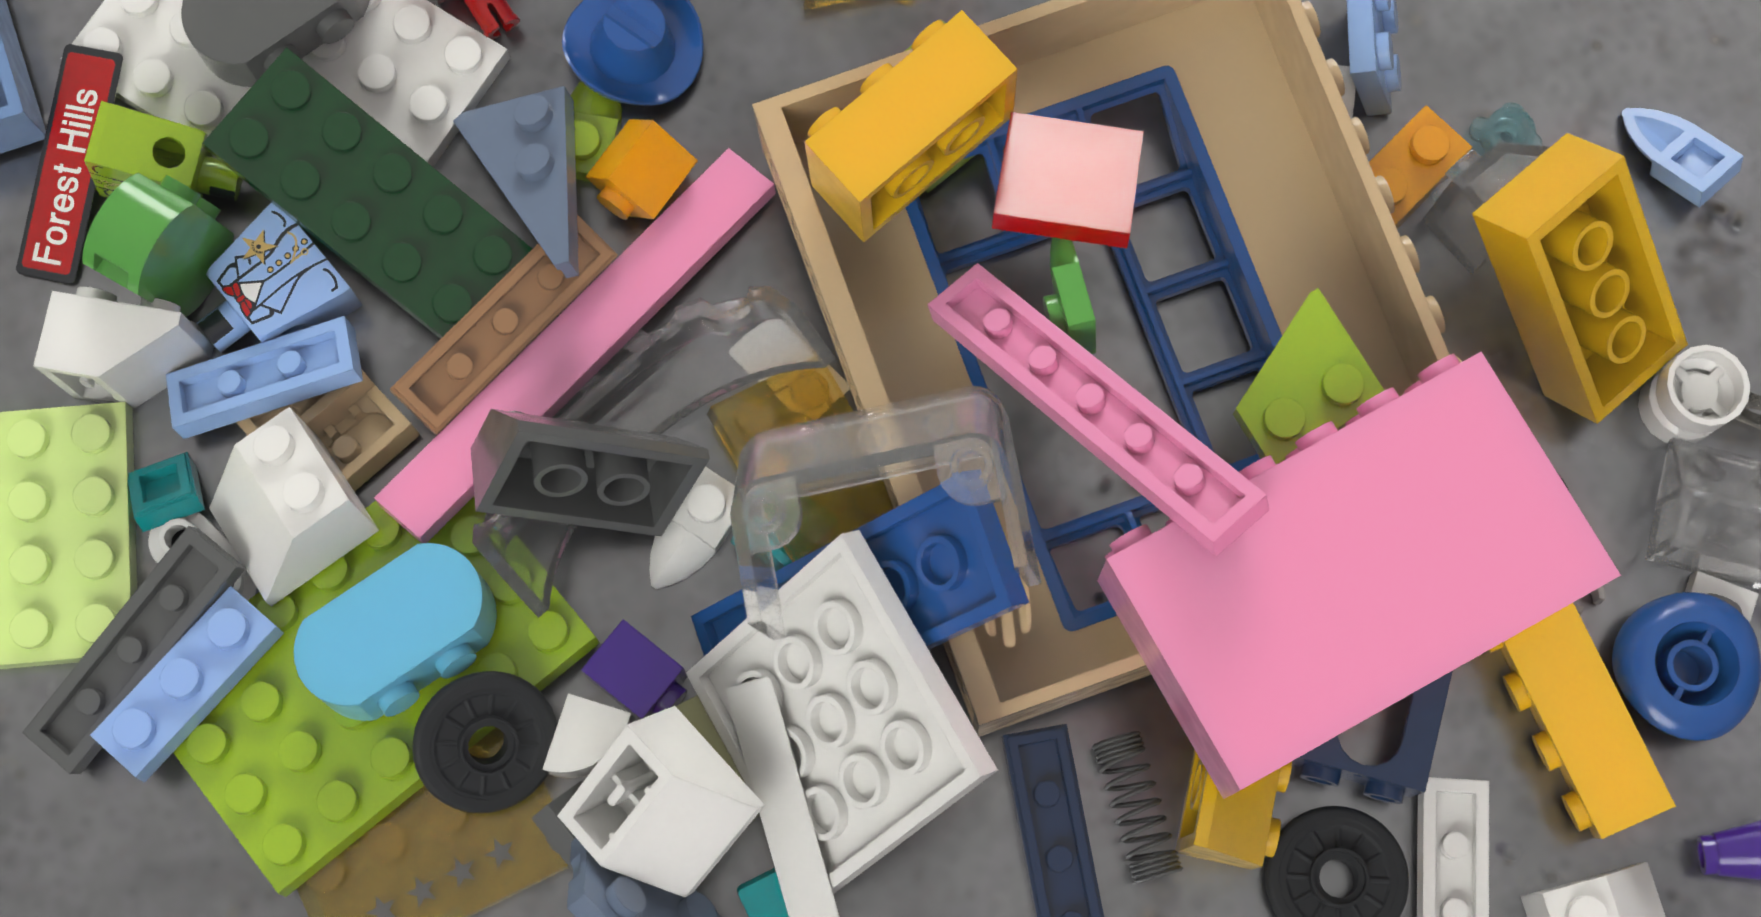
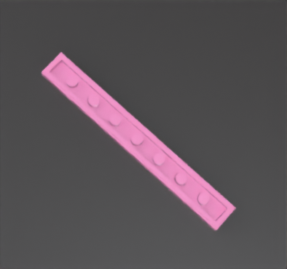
M728 148L374 497L377 504L420 543H427L474 496L470 448L491 409L519 411L525 414L552 418L776 194L774 183Z

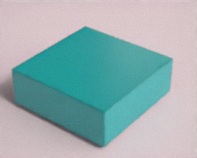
M188 452L129 473L128 486L133 515L142 532L162 526L172 519H181L205 510L197 468Z

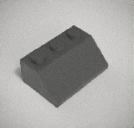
M491 409L470 448L476 512L655 536L663 535L710 460L707 448L673 436Z

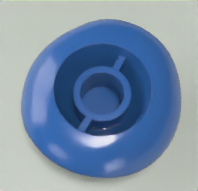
M583 0L574 9L566 22L562 34V49L567 62L576 76L599 95L613 101L633 105H660L680 96L697 76L703 57V33L698 14L689 0Z
M1682 592L1654 599L1637 609L1625 621L1618 632L1613 647V671L1626 699L1651 725L1681 739L1706 741L1725 735L1745 718L1758 695L1761 681V658L1755 632L1741 612L1726 601L1715 596L1698 592Z

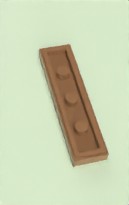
M578 215L579 276L566 278L561 270L556 269L538 243L390 388V392L436 436L618 256Z

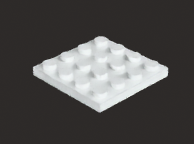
M860 530L840 534L686 672L744 782L752 791V785L727 701L726 689L765 676H769L772 679L833 894L998 771Z

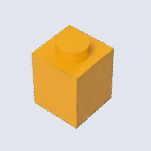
M629 119L585 178L600 190V193L597 195L598 201L619 218L627 220L630 216L655 219L698 160L654 120Z

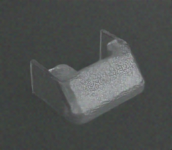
M966 386L771 429L753 436L745 444L739 457L730 511L748 624L772 640L786 637L772 550L785 546L798 533L803 518L801 497L937 468L941 486L956 502L967 506H981L1002 502L1014 568L1028 587L1042 584L1007 411L998 396L980 386Z

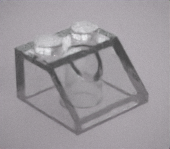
M1498 142L1482 156L1475 149H1472L1445 173L1447 178L1430 193L1435 203L1422 221L1471 275L1490 260L1472 213L1550 148V146Z

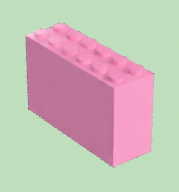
M1482 351L1461 363L1454 353L1440 359L1417 375L1419 381L1408 387L1404 391L1405 394L1400 397L1394 387L1375 395L1356 409L1359 414L1345 423L1346 427L1337 430L1332 421L1317 427L1295 442L1297 448L1285 456L1286 460L1277 465L1271 455L1242 469L1239 473L1267 494L1269 511L1217 557L1171 519L1165 523V527L1154 533L1151 532L1147 524H1144L1127 532L1109 545L1112 551L1105 556L1106 561L1097 581L1223 799L1244 789L1621 576Z

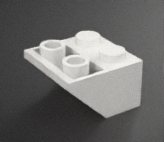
M78 287L76 295L52 291L33 366L73 398L101 403L126 402L132 408H137L167 388L166 374L212 359L214 346L197 329V324L188 320L180 312L181 307L175 303L155 298L151 303L141 298L140 305L117 302L116 295L101 289Z
M673 706L627 724L557 817L601 867L682 897H687L697 889L765 805L677 707Z

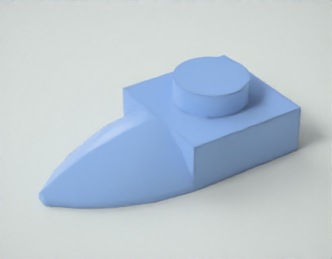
M1625 108L1622 111L1624 126L1629 137L1639 151L1652 162L1650 175L1700 208L1740 172L1744 156L1697 125L1679 116L1659 110Z

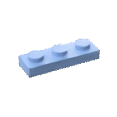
M345 316L166 374L172 428L183 439L363 381L354 326Z
M230 586L90 736L135 778L145 783L284 632Z

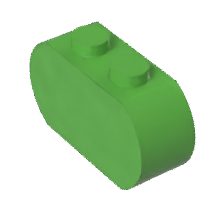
M136 173L123 181L101 206L86 236L82 262L151 303L155 298L177 304L181 307L180 312L187 317L203 303L215 287L206 275L207 271L233 243L234 233L216 221L221 210L201 198V195L168 175L164 177L159 185L140 173Z

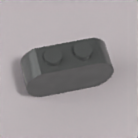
M183 0L181 18L189 41L206 66L217 77L233 85L252 87L286 47L303 60V57L322 44H332L343 39L353 29L355 22L364 17L370 0Z

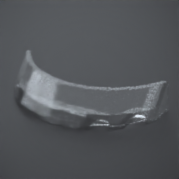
M751 286L746 297L731 299L713 305L702 297L674 307V315L668 323L650 332L640 329L552 418L583 421L588 424L627 430H642L647 433L661 435L698 408L739 387L785 372L825 368L836 358L805 314L794 302L771 286ZM486 513L483 523L474 524L472 543L539 618L549 610L550 596L558 565L578 525Z

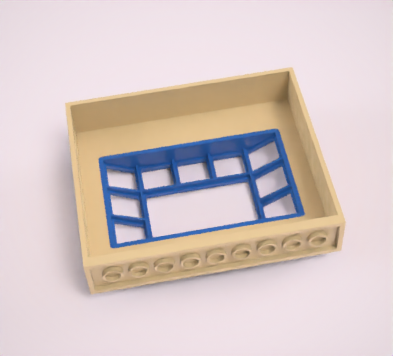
M1051 0L978 26L1018 69L1014 112L1091 123V116L1094 113L1154 92L1158 94L1179 169L1137 184L1134 208L1181 191H1186L1191 198L1214 259L1161 279L1148 281L1144 276L1130 238L1127 249L1112 246L1111 248L1181 426L1213 452V447L1192 394L1254 371L1259 372L1309 293L1319 288L1384 390L1394 387L1399 397L1402 396L1408 387L1419 381L1417 375L1421 371L1450 355L1441 335L1445 332V321L1442 311L1433 296L1425 297L1416 276V273L1420 270L1416 249L1407 235L1400 237L1391 216V213L1395 210L1392 192L1383 176H1374L1366 154L1370 151L1366 130L1358 117L1350 118L1341 97L1345 94L1342 73L1333 58L1325 59L1317 40L1321 34L1319 20L1313 5L1308 0L1301 2V0ZM910 49L754 103L752 106L763 153L893 509L963 472L981 470L989 493L1011 491L1015 506L1027 518L1032 559V571L1028 575L1032 614L1029 632L1023 633L1021 631L1019 608L1013 610L1016 643L1011 648L1006 647L1003 643L1001 616L995 619L996 635L994 636L987 634L983 624L943 643L972 725L980 737L1151 675L1109 601L1082 611L1074 607L1050 551L1113 527L1120 528L1123 534H1126L1142 525L1140 522L1141 517L1160 510L1141 495L1049 529L1041 528L976 356L932 320L927 304L949 287L946 279L947 274L1050 237L1004 230L1001 233L944 253H939L935 249L918 196L874 235L863 242L812 187L804 143L810 138L808 131L812 124L833 107H839L842 111L861 95L860 87L871 73L886 63H890L894 67L913 51ZM1009 120L963 158L965 159L977 154L983 156L995 197L998 190L1003 161V147L1006 143ZM1221 280L1226 285L1251 350L1186 373L1180 367L1156 303ZM1255 454L1229 465L1240 472L1242 469L1260 460L1258 454Z

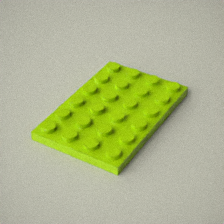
M474 496L427 542L448 546L465 556L493 593L497 610L494 633L489 644L475 653L477 658L470 667L451 678L439 677L419 691V699L405 711L390 717L383 715L373 721L354 720L338 714L311 693L301 681L294 662V643L302 621L415 545L420 544L414 536L386 513L375 500L365 509L379 529L378 532L273 606L265 602L260 592L248 600L284 634L173 752L276 892L284 897L290 895L424 786L413 760V736L421 712L440 689L468 674L482 671H498L521 677L534 685L539 691H542L600 644L592 631L496 515L476 512ZM485 726L478 729L470 738L468 750L496 727Z

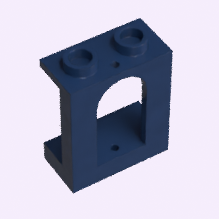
M1453 671L1411 694L1401 742L1395 755L1387 762L1373 766L1362 765L1352 760L1342 749L1337 735L1293 760L1292 765L1302 767L1301 778L1318 784L1338 787L1340 778L1365 785L1363 793L1365 796L1383 802L1402 804L1404 796L1413 797L1425 793Z

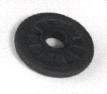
M482 671L462 676L440 689L426 704L414 730L413 760L422 783L438 800L464 812L491 813L520 803L530 796L549 774V772L542 769L557 727L553 709L545 696L534 685L513 674L498 671ZM485 726H494L501 729L504 734V742L501 749L494 756L480 759L469 753L470 738L478 729Z
M1324 806L1300 814L1280 831L1275 855L1273 858L1267 857L1265 883L1270 904L1277 917H1400L1407 901L1409 873L1407 862L1399 843L1381 822L1357 809L1344 806ZM1332 859L1341 860L1348 864L1354 874L1353 888L1349 894L1342 898L1329 895L1324 891L1320 883L1321 868Z

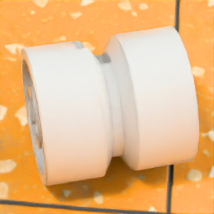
M1711 345L1690 347L1645 382L1640 390L1638 402L1641 420L1651 434L1665 443L1679 446L1697 443L1741 414L1749 400L1751 386L1748 374L1738 358L1723 348Z

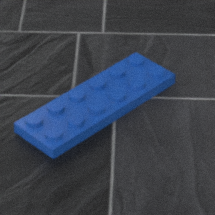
M981 470L963 472L853 530H860L928 650L1029 603ZM830 543L692 615L691 618L704 656Z

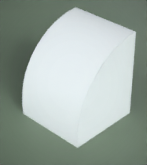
M568 693L542 770L549 772L551 776L560 778H578L589 775L626 725L635 722L636 719L630 712Z

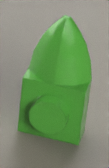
M1052 238L1050 270L1053 294L1043 296L1045 316L1088 352L1094 354L1096 353V320L1072 240Z

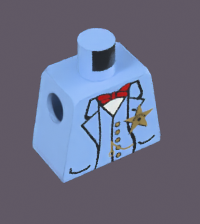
M270 203L209 267L206 275L226 298V301L196 324L219 352L222 353L250 330L253 331L261 342H266L323 322L347 316L360 308L362 304L350 286L302 228L273 203Z

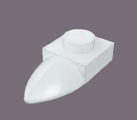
M705 466L663 535L655 536L649 566L651 586L657 590L674 585L687 579L704 567L717 553L752 502L751 496Z

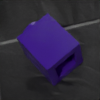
M624 619L581 669L591 682L638 720L679 705L688 692L681 685L687 678L685 669Z

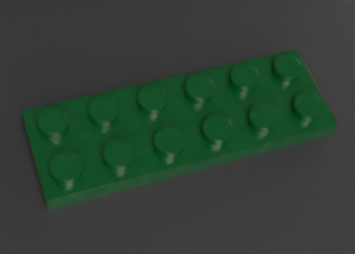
M287 47L202 143L203 147L440 339L533 249Z

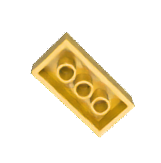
M1566 133L1472 213L1545 397L1598 424L1688 345L1624 155Z

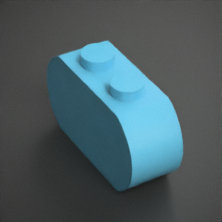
M417 544L302 621L294 643L296 670L301 681L311 693L344 717L360 721H373L383 715L387 717L397 715L411 707L419 699V691L439 677L451 678L474 663L477 658L475 653L489 644L494 633L497 618L495 599L488 584L470 561L461 553L441 544Z

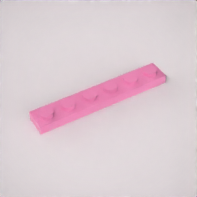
M979 263L974 265L927 304L932 320L1214 556L1217 557L1269 511L1267 494Z

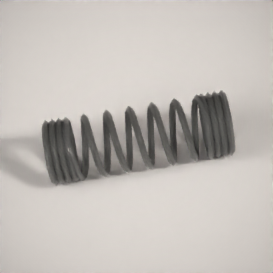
M1139 731L1097 742L1092 747L1095 750V758L1098 760L1097 764L1102 765L1099 772L1103 774L1128 772L1109 781L1104 789L1107 791L1134 789L1112 800L1110 807L1127 808L1143 805L1118 817L1115 824L1125 826L1150 822L1124 834L1120 841L1123 843H1134L1156 839L1130 851L1126 855L1128 860H1139L1129 865V868H1131L1130 872L1133 874L1132 878H1134L1133 883L1135 884L1173 874L1183 869L1180 866L1181 862L1178 861L1180 857L1177 856L1178 851L1176 850L1136 855L1169 840L1173 834L1163 832L1130 838L1166 821L1167 817L1165 815L1125 820L1160 804L1162 799L1157 797L1119 803L1154 787L1157 782L1149 780L1113 786L1118 782L1148 770L1151 765L1143 763L1107 769L1145 751L1146 748L1143 747L1144 742L1141 741L1142 737H1140L1141 732Z

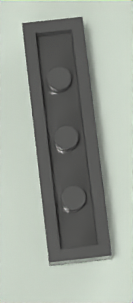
M188 526L22 733L67 773L81 774L102 749V746L90 734L230 586H233L246 568L199 528Z

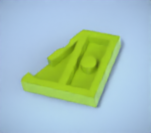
M1319 288L1310 292L1236 407L1233 416L1260 459L1271 455L1277 465L1286 460L1285 456L1297 448L1295 442L1330 421L1334 423L1337 430L1346 427L1345 423L1359 414L1356 409L1361 404L1385 390Z

